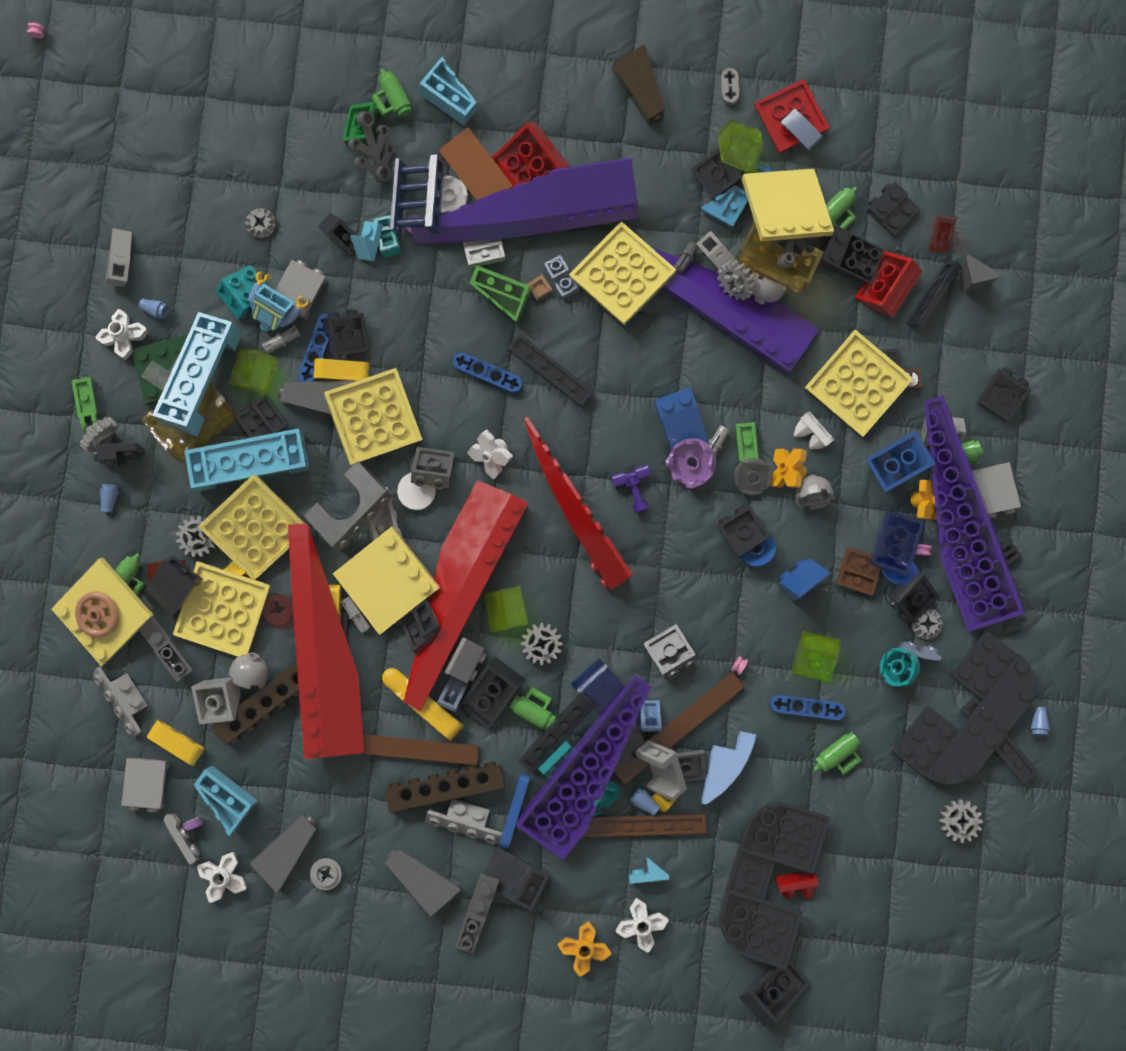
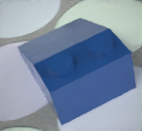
M691 387L654 400L653 405L671 451L673 446L688 438L700 439L709 444Z
M916 430L866 458L885 492L936 464Z
M802 558L794 565L796 569L791 573L787 570L779 577L781 581L777 584L788 598L794 601L803 596L830 573L810 558L806 561Z

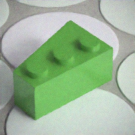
M476 265L470 284L515 322H519L532 287Z

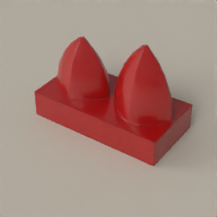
M802 871L775 876L780 893L788 900L793 898L798 889H800V892L806 899L810 900L816 886H819L815 872L813 874Z

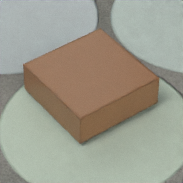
M543 274L526 284L532 287L531 293L536 301L553 291Z

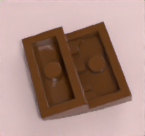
M847 546L836 584L873 596L884 558Z

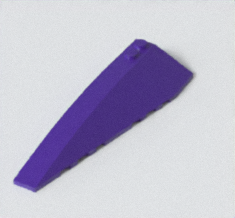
M636 674L584 734L517 819L516 826L562 860H564L587 831L598 804L595 806V801L602 798L652 687Z

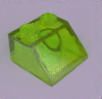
M730 119L718 132L721 162L753 173L763 148L762 132Z
M239 349L228 384L254 393L267 395L274 372L277 369L278 358L262 351Z
M520 586L483 595L491 633L529 625Z
M802 631L791 673L829 682L839 657L840 640Z

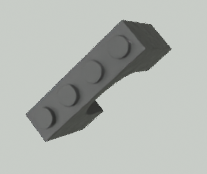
M358 461L344 474L360 494V504L355 514L348 519L337 520L325 506L316 503L304 516L322 537L339 551L346 548L350 540L355 535H358L363 530V527L376 517V513L382 507H385L393 497L366 466Z

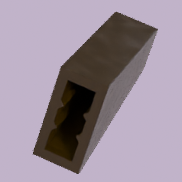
M643 44L612 63V71L647 125L652 122L654 124L659 122L663 118L665 109L646 46Z

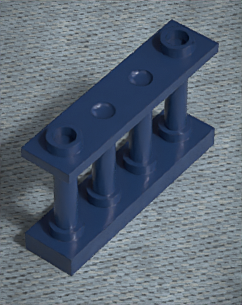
M437 154L430 155L428 165L406 166L399 158L395 160L389 228L397 236H401L402 227L424 225L432 234L439 233L445 162ZM429 172L427 182L405 184L406 174ZM427 190V198L425 200L404 202L405 192ZM426 208V216L424 218L403 219L404 209Z

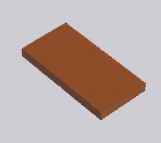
M469 127L439 149L440 153L476 200L504 189L509 190L513 188V185Z

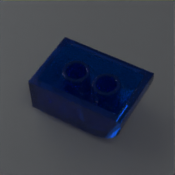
M887 510L883 514L869 564L908 577L925 522Z
M600 658L570 683L578 693L584 691L597 702V706L593 710L598 716L604 712L625 687Z

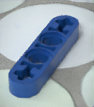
M322 314L315 326L298 376L301 382L316 381L313 378L314 369L311 368L310 370L312 378L305 380L303 374H307L309 370L306 364L314 367V363L309 362L311 354H318L319 359H324L329 346V339L322 332L324 329L322 322L323 318L328 317V314ZM318 336H324L326 339L325 343L321 346L315 343V339Z
M457 353L453 357L454 367L463 373L510 393H517L522 388V381L517 375L466 353ZM464 357L465 362L470 364L471 360L474 361L470 366V371L467 370L468 366L465 364L458 366L457 359L461 360ZM475 365H483L484 372L476 374L473 371ZM499 372L502 378L500 381L495 382L491 379V374ZM505 375H507L508 381L513 382L517 380L519 386L511 389L509 383L505 382V386L501 384L504 382Z
M775 695L769 702L770 708L778 713L840 720L846 713L845 707L837 702ZM780 698L781 702L788 703L787 699H790L789 711H786L787 707L780 706L777 709L774 701ZM795 701H801L803 704V709L800 712L793 710L792 705ZM815 703H819L822 706V712L817 715L812 712V706ZM826 704H829V709H835L838 706L841 714H837V717H834V713L827 712L828 716H824Z
M520 774L499 847L509 849L530 775Z

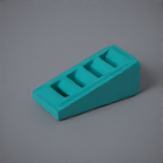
M391 215L373 220L385 225L389 223ZM389 226L383 227L381 233L391 231ZM391 231L380 236L379 247L384 258L401 253L396 234Z

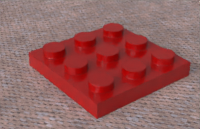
M805 79L754 103V107L778 154L801 144L781 123L794 109L820 134L830 129Z

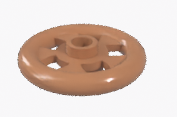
M89 592L82 596L76 605V622L85 634L96 638L105 637L115 629L118 623L117 606L108 595L102 592ZM93 599L100 600V605H93ZM84 606L89 608L87 615L83 613ZM104 608H109L110 616H106ZM88 620L94 624L92 628L86 624ZM105 621L107 626L102 629L99 624Z

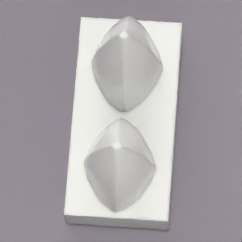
M810 411L801 417L794 432V437H804L814 432L810 439V449H821L835 440Z

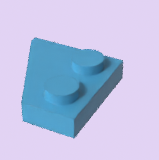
M734 185L724 194L717 196L715 200L702 206L701 211L732 228L748 202L746 191Z

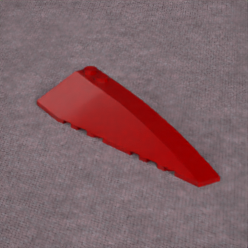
M524 418L543 474L564 517L592 561L590 563L591 568L595 573L599 572L602 579H600L603 587L605 589L609 588L610 591L614 590L631 579L632 573L608 536L603 537L604 532L597 521L593 522L594 516L586 504L583 505L582 497L567 475L562 473L559 463L555 458H552L549 448L541 441V436L529 418Z

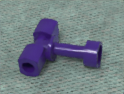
M648 465L635 468L634 472L625 474L623 472L611 476L614 488L626 485V488H631L636 503L632 506L634 513L649 509L647 501L643 502L638 485L641 484L640 480L651 476Z

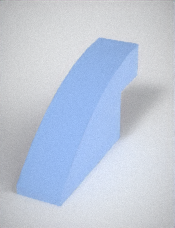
M739 731L735 750L712 745L701 803L707 804L723 793L737 778L750 756L756 734Z

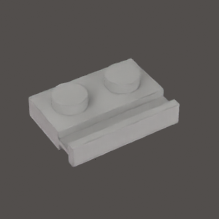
M501 239L463 242L469 269L475 268L476 265L483 266L506 260Z

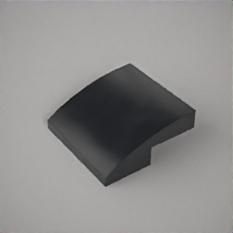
M267 394L251 403L249 408L234 416L235 421L248 438L278 433L289 425Z
M425 599L413 608L412 612L414 615L401 624L411 650L416 655L433 640L440 629L428 599Z

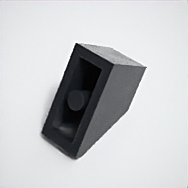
M329 213L318 228L335 244L352 256L356 251L351 235L356 234L339 217Z

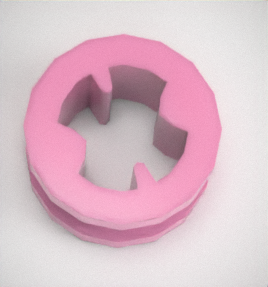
M28 23L29 30H27V35L34 38H44V33L42 32L45 31V27L43 25Z
M915 544V555L931 556L929 551L932 549V546Z
M739 656L731 671H737L740 676L748 660H742V657Z

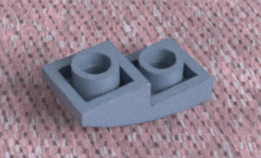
M796 109L781 121L782 125L807 150H810L823 138Z
M561 255L544 263L562 299L579 291L576 282L569 277L570 271Z
M908 641V643L901 642L898 647L913 652L919 659L938 661L942 658L938 655L939 651L930 645L928 647H921L918 651L919 647Z

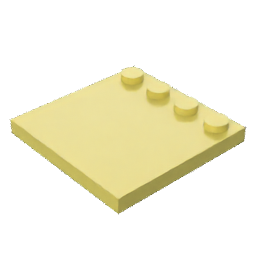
M814 169L743 174V185L760 241L831 236L834 233Z
M620 222L569 274V277L619 322L625 325L677 271L631 229Z
M854 330L806 385L805 389L863 437L910 384L913 378L857 330Z
M396 368L323 393L350 465L355 464L356 461L361 462L422 440Z
M254 473L198 527L242 570H246V574L251 579L255 580L289 549L288 525L304 524V522Z
M393 526L333 573L379 635L440 588Z
M99 558L52 608V611L101 666L105 665L153 616L152 612L104 558ZM89 592H102L108 595L117 606L118 623L115 629L105 637L96 638L85 634L76 622V605L79 599ZM93 599V605H100V600ZM84 606L83 613L87 615L89 608ZM104 608L106 616H110L109 608ZM89 620L86 622L90 628L94 626ZM105 621L99 624L102 629L107 626Z
M197 561L194 572L203 580L192 590L182 605L173 635L238 657L248 654L271 585Z

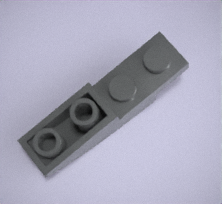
M153 615L139 631L154 649V653L178 682L192 672L193 669L173 638Z
M480 874L455 948L471 954L474 953L499 882L498 879Z

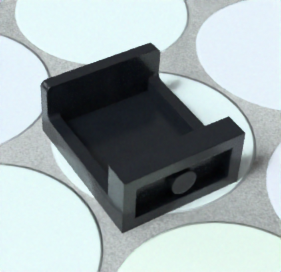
M173 555L162 562L142 595L149 603L158 607L164 615L172 619L180 614V608L192 590L203 579Z

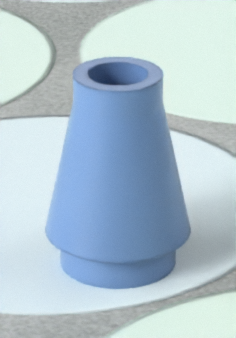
M141 299L139 309L157 319H165L169 312V305L164 301Z
M102 484V488H100L101 511L113 512V507L119 494L117 485Z
M1035 707L1030 728L1032 735L1048 736L1050 727L1047 708Z
M640 788L635 791L630 799L634 806L651 815H655L660 808L650 795Z

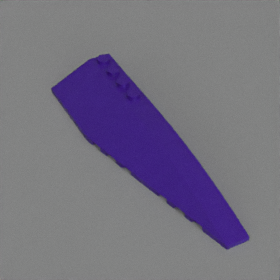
M632 158L555 169L546 176H537L533 178V181L515 185V188L501 190L480 198L471 205L467 203L460 206L458 210L444 212L440 216L439 233L432 234L424 225L411 226L413 242L449 243L503 239L639 218Z
M652 248L673 267L679 260V257ZM695 263L688 264L682 273L677 271L661 288L662 291L786 376L820 330L778 301L761 304L754 300L755 296L753 294L745 300L741 298L736 300L734 295L729 297L728 292L724 293V286H719L721 283L717 279L719 274Z
M941 395L924 402L930 454L936 463L931 467L941 561L969 632L1025 614V607L944 396Z

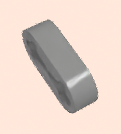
M733 68L725 69L721 75V98L726 105H734L739 98L738 73ZM727 74H730L731 77H734L732 78L731 84H728V78H726ZM729 89H731V94L735 95L731 100L727 96Z

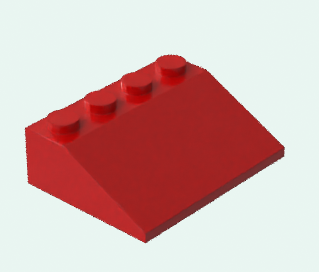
M527 122L491 157L513 185V188L519 183L525 184L533 181V178L537 176H546L555 169L570 167L536 122Z

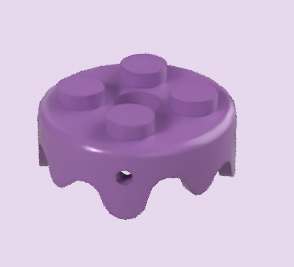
M688 438L673 446L666 460V467L670 469L675 481L685 484L686 488H694L704 484L713 476L717 462L715 453L710 445L700 439ZM690 457H694L697 460L696 467L690 465Z

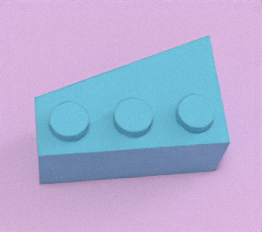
M441 57L420 82L419 94L465 126L475 114L476 101L465 86L456 78L453 70L451 71L447 66L444 58Z
M214 766L205 769L194 784L206 804L210 805L216 814L217 820H220L225 827L228 836L236 832L258 802V800Z

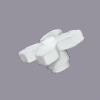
M118 309L112 316V322L109 324L108 329H102L96 336V339L104 346L115 344L114 352L126 360L133 352L131 341L143 340L149 331L139 322L129 325L130 317Z
M485 430L477 439L479 444L473 445L467 454L474 461L484 462L485 472L492 479H495L503 471L501 465L505 466L509 463L513 455L507 450V445L503 440H496L488 430Z
M235 852L222 856L219 867L210 861L197 866L200 877L210 880V885L206 890L210 903L221 899L225 888L234 893L247 889L244 877L233 874L234 869L239 863ZM220 874L224 876V880L220 879Z
M635 898L630 906L633 919L621 921L616 928V933L624 938L637 935L638 947L648 953L654 945L651 932L663 930L669 920L659 912L647 916L646 904ZM640 922L646 923L644 928H640L638 924Z

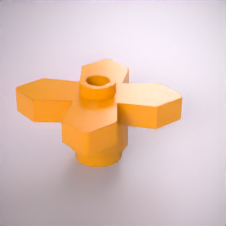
M775 449L773 461L778 468L772 473L770 486L782 488L786 483L788 487L800 488L802 479L805 478L807 469L803 465L806 460L807 451L793 449L789 453L785 449Z
M920 480L919 490L911 496V504L918 509L917 518L919 519L931 518V520H937L933 481Z
M589 921L579 927V940L566 937L558 943V947L564 955H576L573 968L580 977L590 971L591 958L603 961L611 955V951L605 943H593L596 930ZM588 946V950L583 952L581 947Z

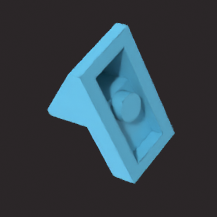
M365 221L361 236L351 235L358 259L375 260L383 224Z
M647 856L648 872H644V869L632 870V874H628L630 884L669 879L668 873Z

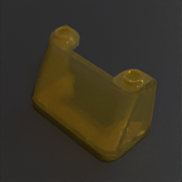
M754 221L736 256V260L740 265L744 263L745 268H750L751 271L795 292H804L824 252L817 248L812 253H807V251L803 250L801 256L793 252L792 254L795 258L794 265L788 270H783L779 267L777 260L784 253L785 248L770 241H760Z
M209 382L197 410L205 419L198 437L164 426L153 416L154 410L149 411L141 420L162 447L178 462H183L186 460L185 450L203 447L235 420L234 416L237 415V412L216 387Z

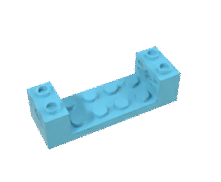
M198 312L153 413V416L161 424L198 437L205 421L197 412L224 348L235 351L242 336V333L232 322Z
M300 429L185 450L191 489L196 492L216 489L218 484L249 479L254 473L259 477L285 471L293 474L310 470L304 434Z

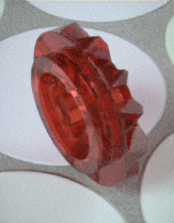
M272 595L266 600L263 615L271 624L282 625L291 619L293 603L285 595ZM276 602L280 607H286L281 611V617L276 612L271 613V611L276 609Z

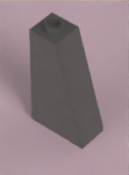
M356 381L285 382L284 387L280 388L278 397L281 398L282 404L332 417L323 393Z
M306 814L300 816L250 863L276 893L283 888L318 829L316 826L317 821L310 814L308 816Z
M394 848L386 855L388 860L385 864L430 916L461 890L457 883L402 848L398 851Z

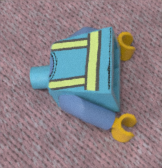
M259 271L256 274L257 284L254 283L249 295L252 317L261 323L260 328L264 331L276 330L279 326L285 327L293 323L300 314V309L310 303V299L307 300L306 304L302 303L301 298L304 296L303 294L297 298V305L294 306V301L263 284V282H268L271 276L266 274L263 280V271Z

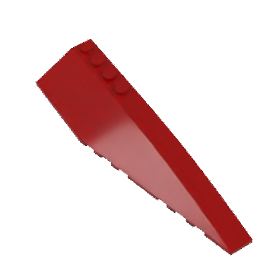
M478 480L475 483L441 547L434 580L440 588L429 596V602L440 625V629L433 640L417 655L415 654L403 702L421 711L526 512L528 502Z
M308 523L288 525L304 759L365 753L359 675Z

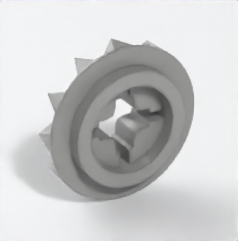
M256 208L250 211L246 217L245 226L252 236L264 238L274 231L276 220L272 212L265 208ZM256 217L260 220L265 219L263 221L265 228L261 225L256 226Z
M927 608L912 623V629L918 637L932 639L941 632L943 622L941 616L935 610ZM927 616L929 622L935 623V625L929 626V629L926 626L920 625V623L926 621Z
M320 859L311 868V881L319 889L330 890L336 887L341 880L342 872L340 865L333 859ZM331 867L329 869V874H331L332 877H327L326 879H324V881H322L323 874L321 873V871H325L326 869Z

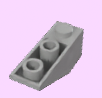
M112 229L105 284L121 287L126 285L132 232Z
M711 231L696 243L718 270L730 260L733 263L736 261L733 255Z

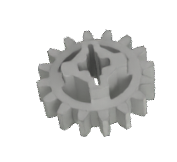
M730 260L722 265L717 272L719 274L717 279L721 281L719 286H724V293L728 292L729 297L734 295L736 300L739 298L742 300L749 298L756 290L755 285L757 281L753 280L755 275L749 273L751 269H746L744 263L739 265L737 260L734 263Z
M105 417L102 421L98 420L86 429V434L82 436L83 439L80 441V446L90 453L97 449V444H109L112 441V436L116 433L115 430L118 429V424L111 417Z
M191 516L190 522L184 519L185 525L178 526L181 532H176L175 534L180 536V539L176 540V543L182 544L179 549L185 550L184 554L186 555L192 552V557L196 558L197 554L200 557H204V552L211 554L209 549L211 547L216 548L210 538L207 539L206 534L198 526L190 529L193 525L201 524L203 518L198 516L196 520ZM191 533L199 534L203 541L197 540ZM185 534H186L187 537H188V542H187V544H186V541H185ZM199 545H205V546H204L203 548H201V549H195V548H197Z
M540 623L539 628L533 624V630L531 631L527 628L526 630L529 634L522 635L526 639L525 642H521V645L526 647L522 652H528L526 658L530 659L532 657L534 664L537 660H540L541 665H543L544 660L550 663L551 657L557 659L556 652L561 653V650L558 649V646L563 645L562 642H558L561 635L556 636L557 629L555 628L551 631L550 624L546 628H544L543 623ZM540 631L548 632L552 636H542ZM534 634V643L529 645V639ZM539 639L543 641L551 640L545 644V649H541V647L533 648L539 643ZM555 642V647L551 654H549L548 648L550 644ZM535 650L542 652L543 657H538L532 652Z
M961 799L958 800V804L955 801H951V807L945 805L944 807L947 811L940 812L944 816L943 819H939V822L944 823L940 829L947 830L945 836L949 837L952 835V841H956L958 838L959 842L963 843L965 838L970 842V836L977 837L978 835L975 831L982 830L978 826L979 823H983V820L978 819L981 812H975L977 806L973 805L970 807L971 802L966 801L965 804ZM965 809H967L971 813L972 817H969L966 814ZM961 818L964 819V822L961 824L957 823ZM949 825H953L955 827V831L957 832V834L952 831Z

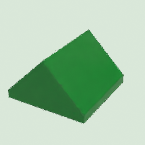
M375 102L350 106L343 142L348 143L350 139L357 138L361 143L368 146L363 127L357 123V116L363 111H369L373 114L374 123L371 129L374 136L379 114Z

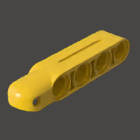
M395 668L385 670L382 675L383 683L400 699L404 700L409 679ZM428 696L421 711L410 706L450 741L463 728V725L456 718L438 705L430 696Z

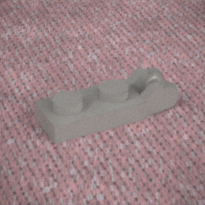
M175 813L166 814L163 821L166 823L165 825L189 865L200 860L198 848L190 843L188 832L180 827L181 819Z

